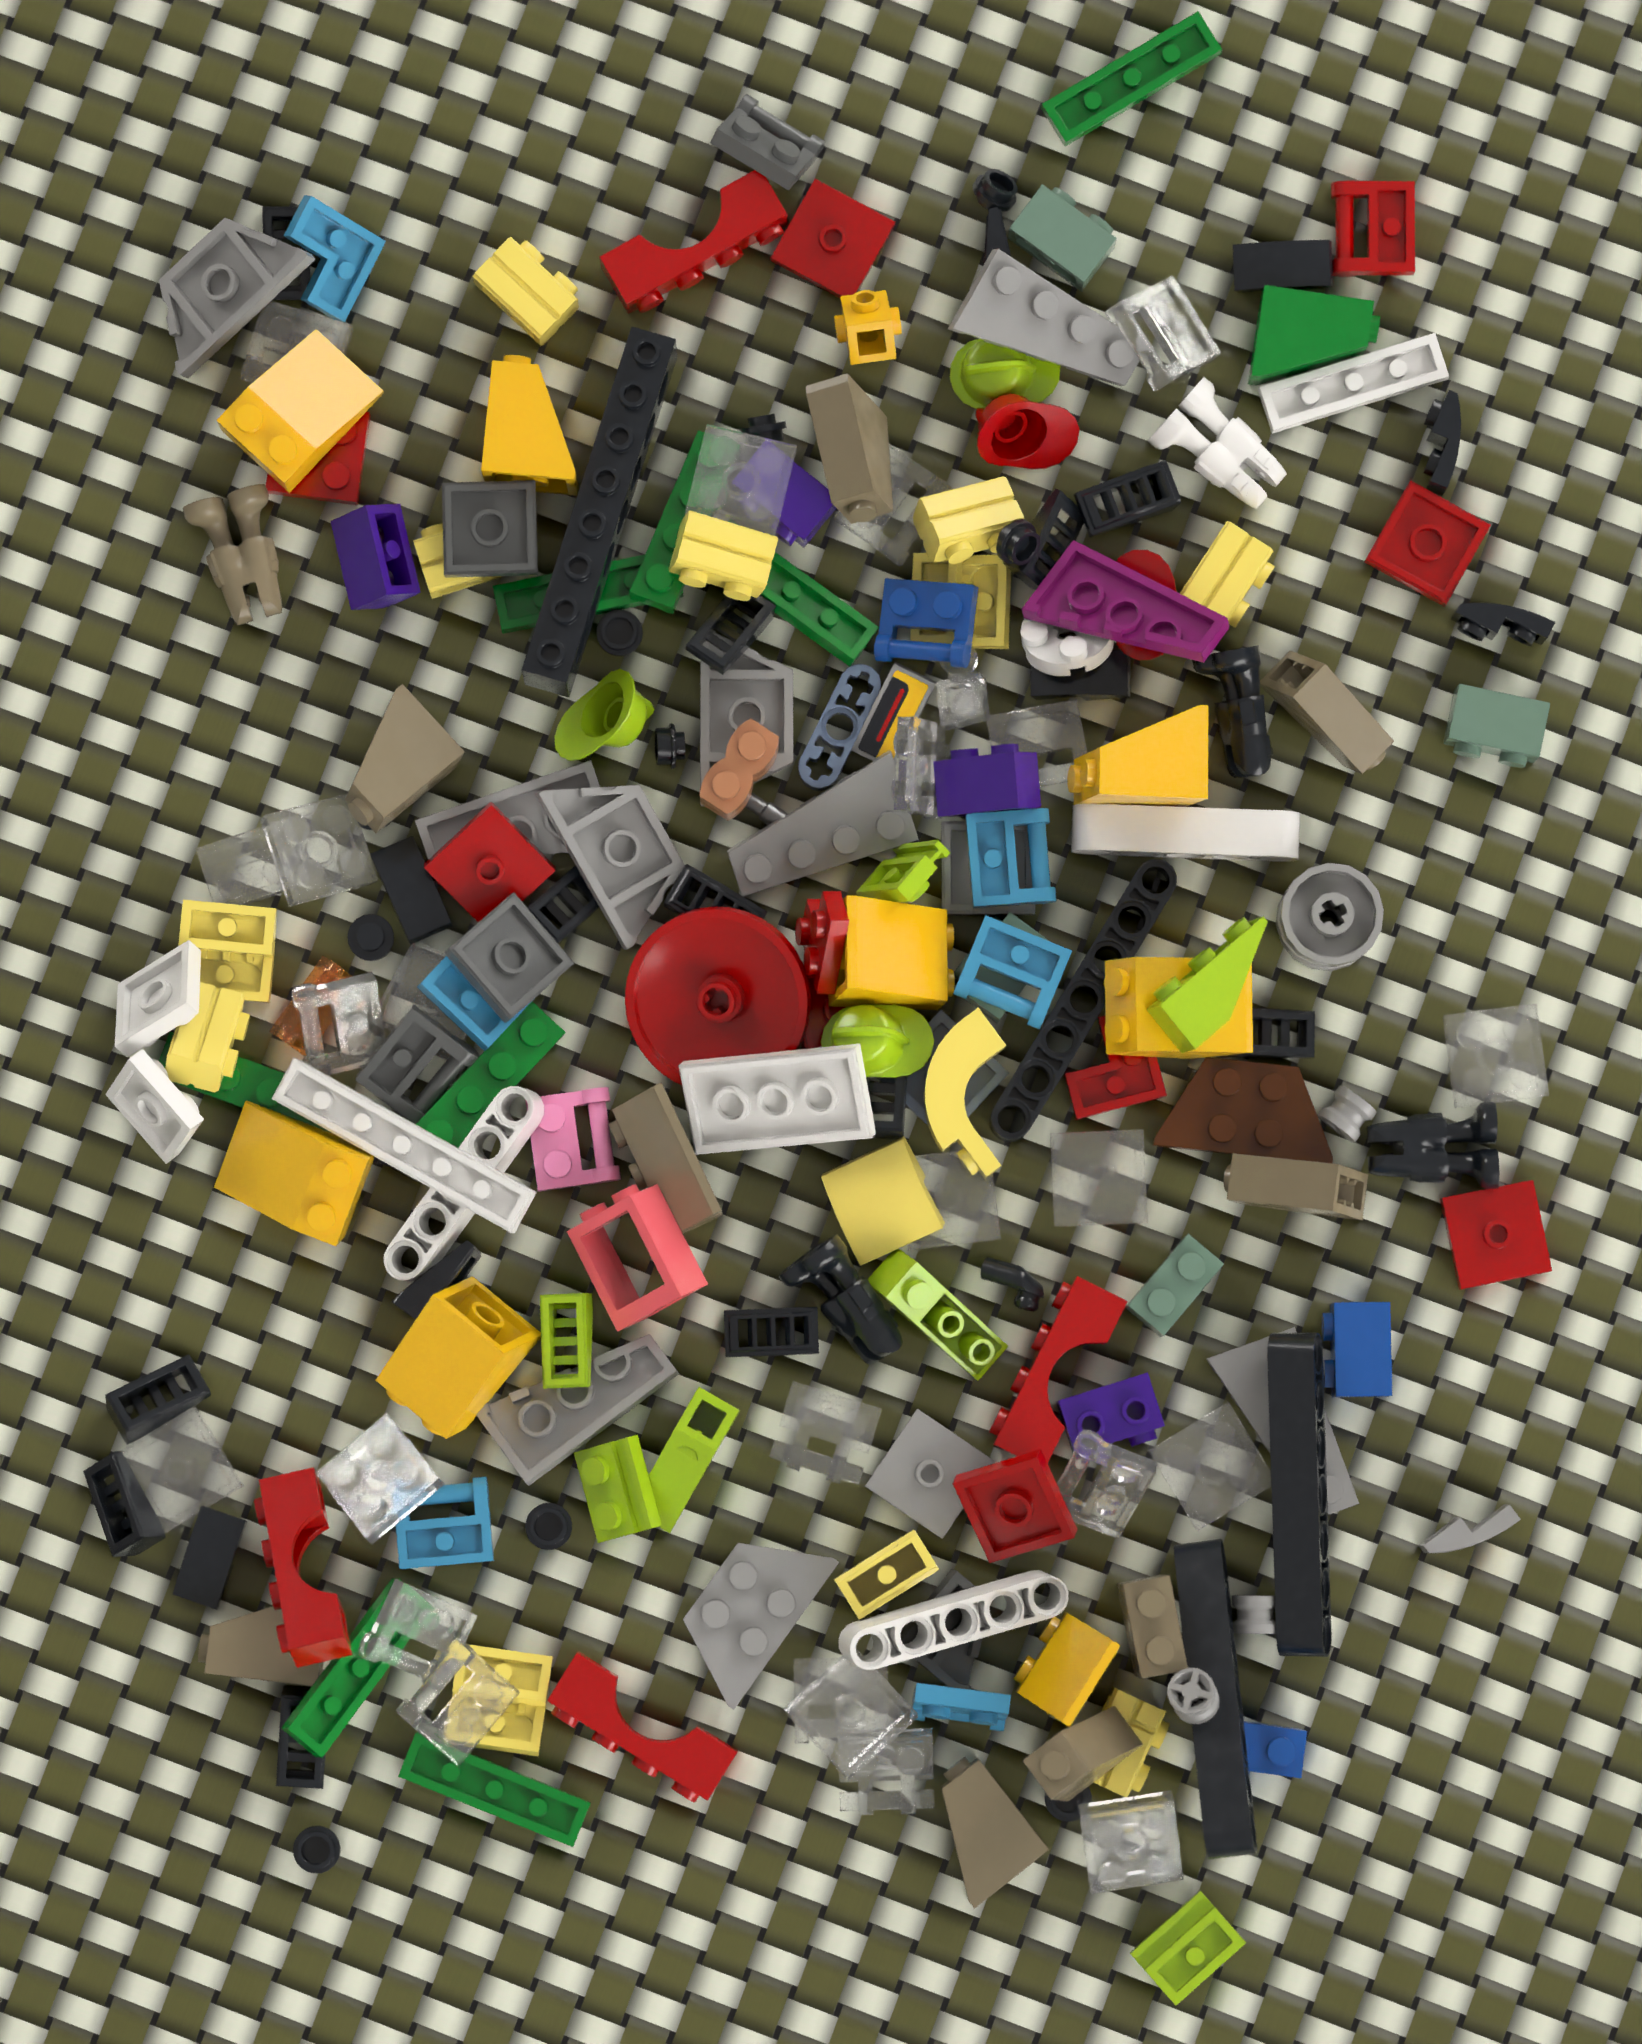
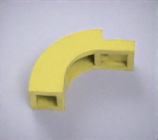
M978 1007L958 1022L938 1045L926 1076L924 1108L930 1132L941 1152L958 1142L962 1149L956 1155L972 1176L979 1171L983 1178L986 1179L997 1171L1001 1164L969 1121L965 1109V1090L969 1079L975 1071L1003 1051L1006 1044Z

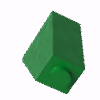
M1264 285L1260 296L1248 384L1261 385L1364 355L1368 342H1377L1380 316L1372 315L1374 301Z

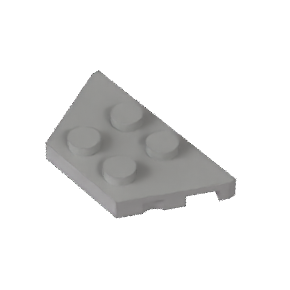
M224 218L159 279L162 299L168 307L166 319L169 335L175 337L179 358V361L175 362L177 372L186 378L193 375L315 260L313 255L230 219Z
M715 631L713 632L714 635L732 646L734 644L733 641L715 633ZM707 640L702 644L721 658L726 654ZM749 647L723 675L701 661L700 788L709 769L719 760L725 758L726 748L734 731L749 719L755 720L779 736V749L773 766L762 778L753 782V784L793 765V669L775 660H769Z
M640 785L542 790L536 793L539 802L622 948L627 950L633 947L640 931L650 916L654 915L663 901L664 894L670 885L674 884L685 866Z
M737 1543L683 1618L730 1708L733 1710L736 1708L839 1564L836 1559Z

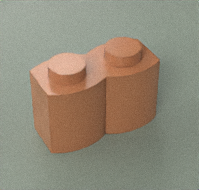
M753 719L742 723L734 731L728 742L725 758L715 763L705 775L700 788L701 804L727 821L736 817L750 800L753 782L762 778L773 766L778 754L779 736Z

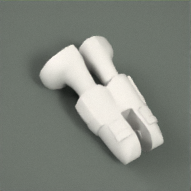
M1203 377L1178 407L1187 415L1205 424L1217 435L1216 441L1210 442L1176 408L1150 437L1148 442L1159 450L1171 445L1186 448L1198 457L1194 461L1195 466L1193 467L1197 472L1208 479L1211 484L1220 488L1224 487L1245 504L1257 509L1267 498V494L1243 470L1246 467H1250L1258 476L1274 487L1282 481L1287 473L1277 459L1261 444L1262 441L1256 432L1240 417L1236 419L1233 417L1229 421L1224 416L1214 400L1215 388L1213 383Z

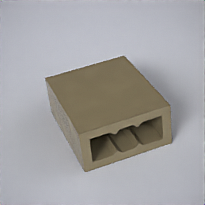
M1161 1574L1117 1583L1134 1676L1143 1679L1174 1673L1188 1668L1170 1575Z

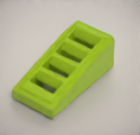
M592 1293L540 1295L543 1389L591 1387ZM576 1308V1318H557V1309ZM577 1327V1336L556 1337V1328ZM556 1346H577L578 1355L556 1356ZM578 1364V1374L555 1375V1365Z

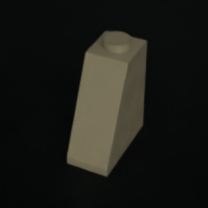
M848 373L807 385L806 396L831 503L851 524L869 522L875 519L876 516L893 512L887 416Z
M1290 650L1260 680V686L1344 767L1363 774L1366 770L1376 767L1386 755L1385 750L1394 742L1325 663Z
M403 684L395 690L345 798L352 816L360 824L368 825L375 833H378L455 770L465 753Z
M1232 1153L1231 1164L1226 1167L1224 1173V1189L1227 1192V1200L1242 1205L1363 1221L1368 1174L1340 1164Z
M273 1606L210 1626L209 1635L202 1634L200 1638L198 1662L205 1663L204 1673L312 1686L323 1672L324 1662L297 1668L290 1652L282 1653L276 1625L284 1624L281 1609L275 1611Z
M1113 1706L1059 1732L1022 1761L1051 1800L1070 1801L1140 1748L1143 1743L1118 1709Z
M964 1757L943 1773L948 1781L941 1786L966 1895L968 1901L975 1909L1049 1849L978 1757L971 1763Z

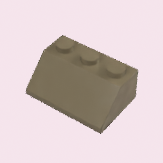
M662 1082L612 1109L616 1120L608 1125L619 1148L621 1149L628 1145L636 1162L629 1165L628 1168L639 1191L658 1184L683 1234L723 1215L721 1207Z

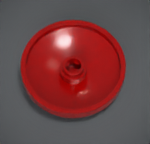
M717 906L704 907L672 918L654 931L642 944L634 957L627 976L625 1008L631 1033L641 1052L659 1072L670 1080L682 1085L679 1065L683 1061L798 1050L809 1024L811 991L808 976L805 974L803 962L789 940L773 925L752 913L740 909Z

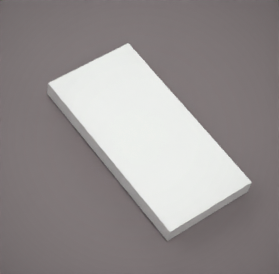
M860 1043L683 1061L679 1065L696 1155L868 1139L876 1134Z

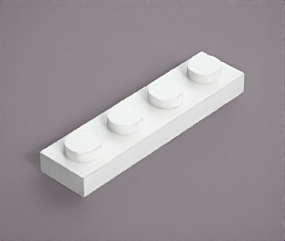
M1432 333L1260 386L1258 392L1271 432L1276 433L1448 379L1449 374L1436 334Z

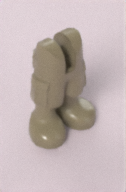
M265 484L243 487L229 493L227 496L242 538V543L239 546H234L228 526L226 508L221 497L201 499L183 507L186 521L191 525L203 528L213 544L214 549L206 557L213 581L217 588L221 589L231 616L237 625L253 621L250 597L246 595L244 585L256 583L258 589L256 595L263 606L266 617L282 613V599L277 578L279 560L277 559L273 538L261 536L259 523L260 512L267 504L269 498Z

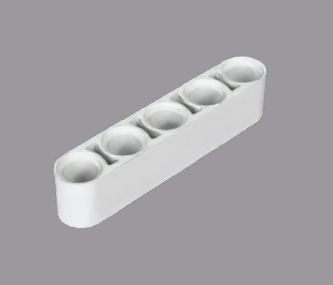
M1076 804L1073 805L1071 852L1112 856L1299 860L1300 813L1283 810Z
M509 1086L502 1089L482 1114L459 1149L504 1173L544 1116V1104L541 1097L536 1092L519 1086ZM523 1096L527 1101L528 1111L521 1120L515 1121L510 1115V1105L515 1098ZM496 1134L501 1143L500 1150L494 1158L488 1159L482 1150L483 1142L489 1135ZM429 1188L387 1247L384 1254L386 1271L398 1280H417L443 1259L475 1213ZM441 1210L445 1215L446 1225L441 1233L434 1235L429 1229L428 1220L434 1211ZM412 1247L417 1252L419 1261L417 1267L412 1272L407 1273L402 1267L401 1257L407 1249Z
M1040 1570L1027 1571L855 1621L841 1631L838 1639L839 1650L843 1657L860 1668L866 1670L882 1668L1053 1618L1061 1614L1066 1608L1069 1600L1066 1585L1055 1576ZM1042 1583H1048L1050 1587L1048 1599L1045 1603L1036 1605L1034 1602L1035 1589ZM1004 1595L1006 1600L1005 1611L997 1618H992L989 1610L991 1602L994 1598ZM955 1608H960L962 1613L960 1625L952 1631H947L945 1627L947 1614ZM916 1621L918 1626L916 1638L908 1644H903L900 1635L902 1628L905 1624ZM871 1634L874 1643L872 1650L869 1654L858 1657L856 1653L857 1641L862 1636Z

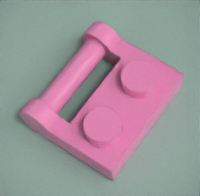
M609 1087L540 1096L544 1104V1116L530 1136L538 1192L621 1180L619 1165L614 1166L606 1102H610ZM588 1105L596 1168L583 1170L574 1107Z

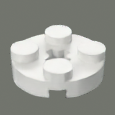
M1028 619L1023 620L1020 629L1022 647L1026 652V658L1029 663L1037 670L1053 676H1071L1070 669H1078L1085 666L1086 672L1095 669L1108 658L1114 646L1113 640ZM1065 632H1073L1077 635H1068L1064 640L1059 639V635Z

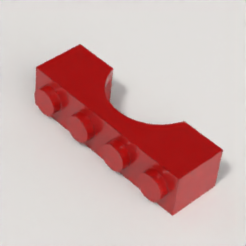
M753 170L721 188V212L718 222L712 232L696 245L683 249H667L649 242L639 234L600 256L601 268L627 313L629 314L636 309L640 313L647 312L662 303L664 300L662 295L677 286L680 291H683L700 282L704 278L702 272L717 264L720 268H725L735 263L744 256L742 250L758 242L760 246H764L779 238L784 233L782 228L788 225L787 212L767 178Z
M1079 1276L1075 1277L1072 1285L1063 1281L1051 1305L1059 1311L1051 1327L1042 1323L1031 1345V1349L1038 1352L1030 1369L1023 1365L1019 1369L1010 1388L1011 1391L1017 1393V1396L1010 1410L1003 1407L1000 1408L989 1430L990 1433L996 1435L993 1446L1015 1457L1041 1449L1048 1464L1065 1429V1426L1054 1414L1048 1398V1380L1052 1368L1064 1353L1074 1347L1085 1344L1105 1345L1128 1302L1127 1300Z
M314 1467L259 1479L262 1497L255 1498L254 1505L259 1525H267L269 1539L262 1540L261 1545L267 1568L274 1567L276 1581L269 1583V1591L274 1610H282L284 1624L276 1625L282 1653L290 1652L297 1668L352 1655L345 1612L338 1595L317 1590L300 1578V1563L306 1548L318 1535L329 1529L322 1486Z
M578 1651L547 1700L555 1706L551 1714L573 1728L580 1721L593 1729L595 1732L591 1739L613 1753L616 1752L619 1746L635 1756L631 1764L653 1778L660 1771L675 1780L671 1789L686 1799L695 1803L700 1796L708 1801L738 1750L700 1726L695 1727L681 1737L669 1740L652 1739L641 1735L629 1726L619 1710L616 1696L618 1675Z

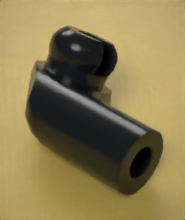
M987 1257L984 1260L980 1274L981 1279L1017 1290L1018 1293L1014 1299L1016 1307L1030 1312L1038 1310L1040 1298H1044L1043 1286L1019 1265Z

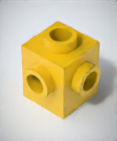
M862 290L853 295L840 296L842 315L834 316L836 337L838 343L846 342L850 364L855 365L896 359L894 335L902 334L900 313L898 307L890 308L886 290L875 292Z

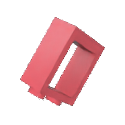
M634 1184L611 1196L614 1205L607 1208L605 1202L584 1211L580 1214L583 1222L567 1231L617 1332L649 1318L708 1285L658 1184L641 1191ZM626 1213H629L664 1282V1285L640 1298L604 1229L605 1225Z

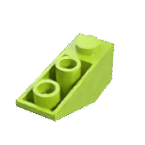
M1264 916L1249 922L1245 917L1236 921L1222 934L1226 941L1215 951L1210 946L1201 951L1188 963L1192 971L1180 981L1176 976L1172 977L1153 993L1158 1000L1146 1010L1181 1053L1195 1050L1230 1020L1268 922Z
M896 1249L892 1251L868 1278L873 1289L975 1380L979 1381L1008 1348L1005 1342L917 1261L902 1250Z
M700 1387L696 1390L649 1474L662 1526L659 1527L671 1533L740 1412L739 1409Z

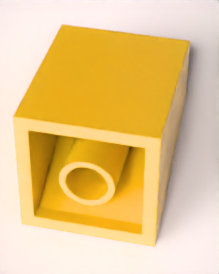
M505 355L503 361L492 360L481 467L484 482L535 480L536 492L577 496L579 486L576 471L539 364H531V358L520 355Z
M1198 705L1075 758L1074 765L1069 767L1067 777L1068 790L1070 793H1074V805L1118 804L1188 807L1208 799V705Z
M847 895L843 899L849 918V925L835 994H828L829 1006L850 1007L861 1004L899 1005L922 1010H938L948 1001V997L953 996L955 976L953 969H948L947 951H952L954 927L952 923H947V909Z
M1130 957L1105 961L1106 1054L1197 1059L1253 1053L1252 964L1230 1020L1195 1050L1181 1053L1146 1009L1158 1000L1153 993L1161 985L1174 976L1180 981L1192 971L1188 963L1193 958Z
M472 1276L431 1296L376 1381L386 1389L387 1395L394 1402L407 1406L418 1415L426 1429L447 1439L465 1430L470 1425L477 1413L489 1402L539 1341L541 1332Z

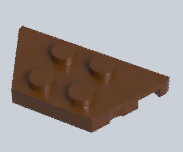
M1206 1057L1153 1139V1146L1323 1163L1333 1162L1331 1150L1299 1067Z

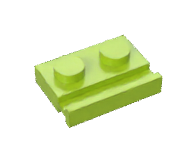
M939 840L906 843L895 847L892 850L897 855L892 859H884L856 891V894L861 897L894 902H913L928 889L930 883L927 880L938 868L934 861L940 858H947L950 851Z
M638 1435L574 1452L598 1543L662 1526Z
M1199 1890L1136 1946L1130 1954L1176 2006L1246 1942Z

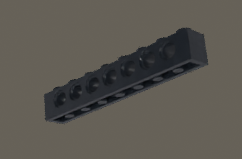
M631 326L522 667L525 685L570 697L678 357L676 339Z

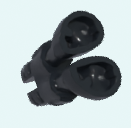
M1259 645L1213 653L1208 656L1204 663L1192 660L1193 668L1196 672L1216 676L1223 685L1226 701L1215 703V713L1220 728L1219 733L1223 742L1224 756L1229 774L1234 778L1265 774L1271 765L1273 747H1271L1270 736L1267 735L1264 694L1260 695L1259 668L1261 665Z
M1482 1102L1476 1107L1473 1116L1453 1123H1447L1442 1113L1412 1115L1407 1117V1120L1383 1122L1367 1126V1143L1393 1146V1143H1403L1404 1146L1403 1155L1388 1153L1382 1156H1369L1368 1173L1376 1176L1404 1177L1419 1183H1442L1448 1177V1172L1463 1173L1476 1178L1479 1185L1485 1189L1499 1188V1156L1496 1148L1480 1149L1471 1152H1446L1444 1148L1446 1143L1496 1144L1498 1133L1496 1103Z
M837 1234L809 1250L778 1275L786 1286L794 1287L805 1282H811L825 1294L828 1299L821 1304V1312L836 1328V1331L846 1338L865 1363L872 1365L901 1348L903 1340L898 1329V1322L888 1310H885L881 1299L878 1298L868 1279L864 1276L859 1277L848 1256L846 1245Z

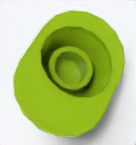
M982 339L970 341L957 351L950 368V381L954 393L964 404L975 409L985 408L992 400L1005 394L1020 395L1032 402L1040 403L1053 393L1060 377V365L1042 361L1010 348L999 347L984 342Z
M622 669L611 671L565 712L555 733V749L561 758L575 761L587 757L602 745L616 748L628 746L641 733L645 722L654 713V706L635 689L634 679L629 672Z
M861 1004L843 1008L831 1017L824 1027L821 1045L822 1047L860 1043L866 1077L897 1078L909 1076L924 1067L931 1057L934 1038L932 1028L927 1020L912 1008L899 1005Z

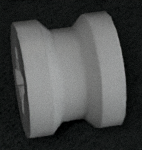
M1340 1085L1334 1092V1102L1330 1107H1324L1318 1114V1117L1339 1135L1355 1143L1361 1135L1360 1127L1365 1121H1371L1377 1111L1360 1096Z
M1232 1595V1605L1237 1610V1619L1233 1622L1235 1634H1276V1620L1274 1619L1275 1595Z
M1186 1668L1178 1671L1171 1678L1168 1684L1167 1695L1175 1713L1181 1720L1189 1724H1202L1215 1716L1219 1708L1220 1697L1212 1679L1206 1672L1198 1668ZM1199 1698L1204 1699L1203 1701L1200 1700L1198 1703H1195L1192 1706V1703L1198 1700Z

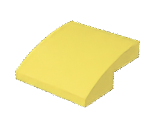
M913 553L912 580L972 584L978 587L971 649H1009L1011 570L1003 564L1004 561L998 555H972L969 559L957 564H950L948 560L931 563L927 553ZM910 629V641L952 644L955 632Z
M183 899L178 946L190 940L201 950L200 982L214 985L216 989L226 988L241 992L245 996L244 1001L270 1003L277 909Z
M905 1136L823 1173L821 1176L839 1224L860 1266L942 1229L945 1224L924 1184L926 1176Z
M460 1643L445 1743L539 1757L553 1656Z

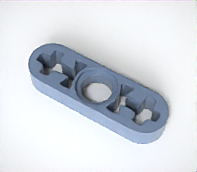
M855 664L848 667L841 675L799 760V777L808 788L822 791L829 789L837 782L852 752L853 745L881 690L880 677L872 667L865 664ZM862 674L868 677V686L873 691L870 694L863 692L859 696L855 708L864 709L862 715L859 716L850 707L836 705L838 698H842L844 702L848 703L852 695V686L847 682L850 678L858 680ZM835 715L847 716L853 723L852 734L844 740L833 739L826 731L828 720ZM818 739H821L830 748L844 751L841 757H838L832 751L827 761V768L832 773L829 777L821 775L817 781L811 778V769L806 765L809 760L817 762L820 759L824 747L815 746Z

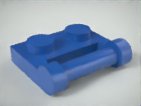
M885 578L879 633L874 644L875 660L892 662L893 658L941 661L950 662L952 667L967 668L971 657L978 587L972 584ZM898 628L955 632L952 644L897 640Z

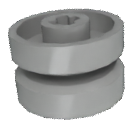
M1326 863L1308 868L1288 886L1278 904L1276 928L1281 944L1294 960L1310 969L1333 971L1352 965L1372 948L1382 930L1384 909L1379 891L1365 874L1349 865ZM1324 911H1331L1335 914V925L1331 921L1325 923L1321 921L1320 916Z

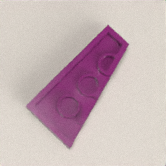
M1075 540L1071 542L1022 607L1024 619L1203 663L1230 628L1227 617Z

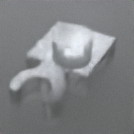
M971 648V657L967 668L952 667L950 662L939 661L940 666L948 673V679L936 682L940 725L948 731L989 721L990 713L986 677L979 671L974 672L978 664V655L975 649Z

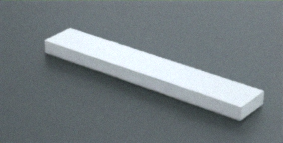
M293 1058L272 1097L274 1101L510 1233L516 1232L537 1193L297 1058Z

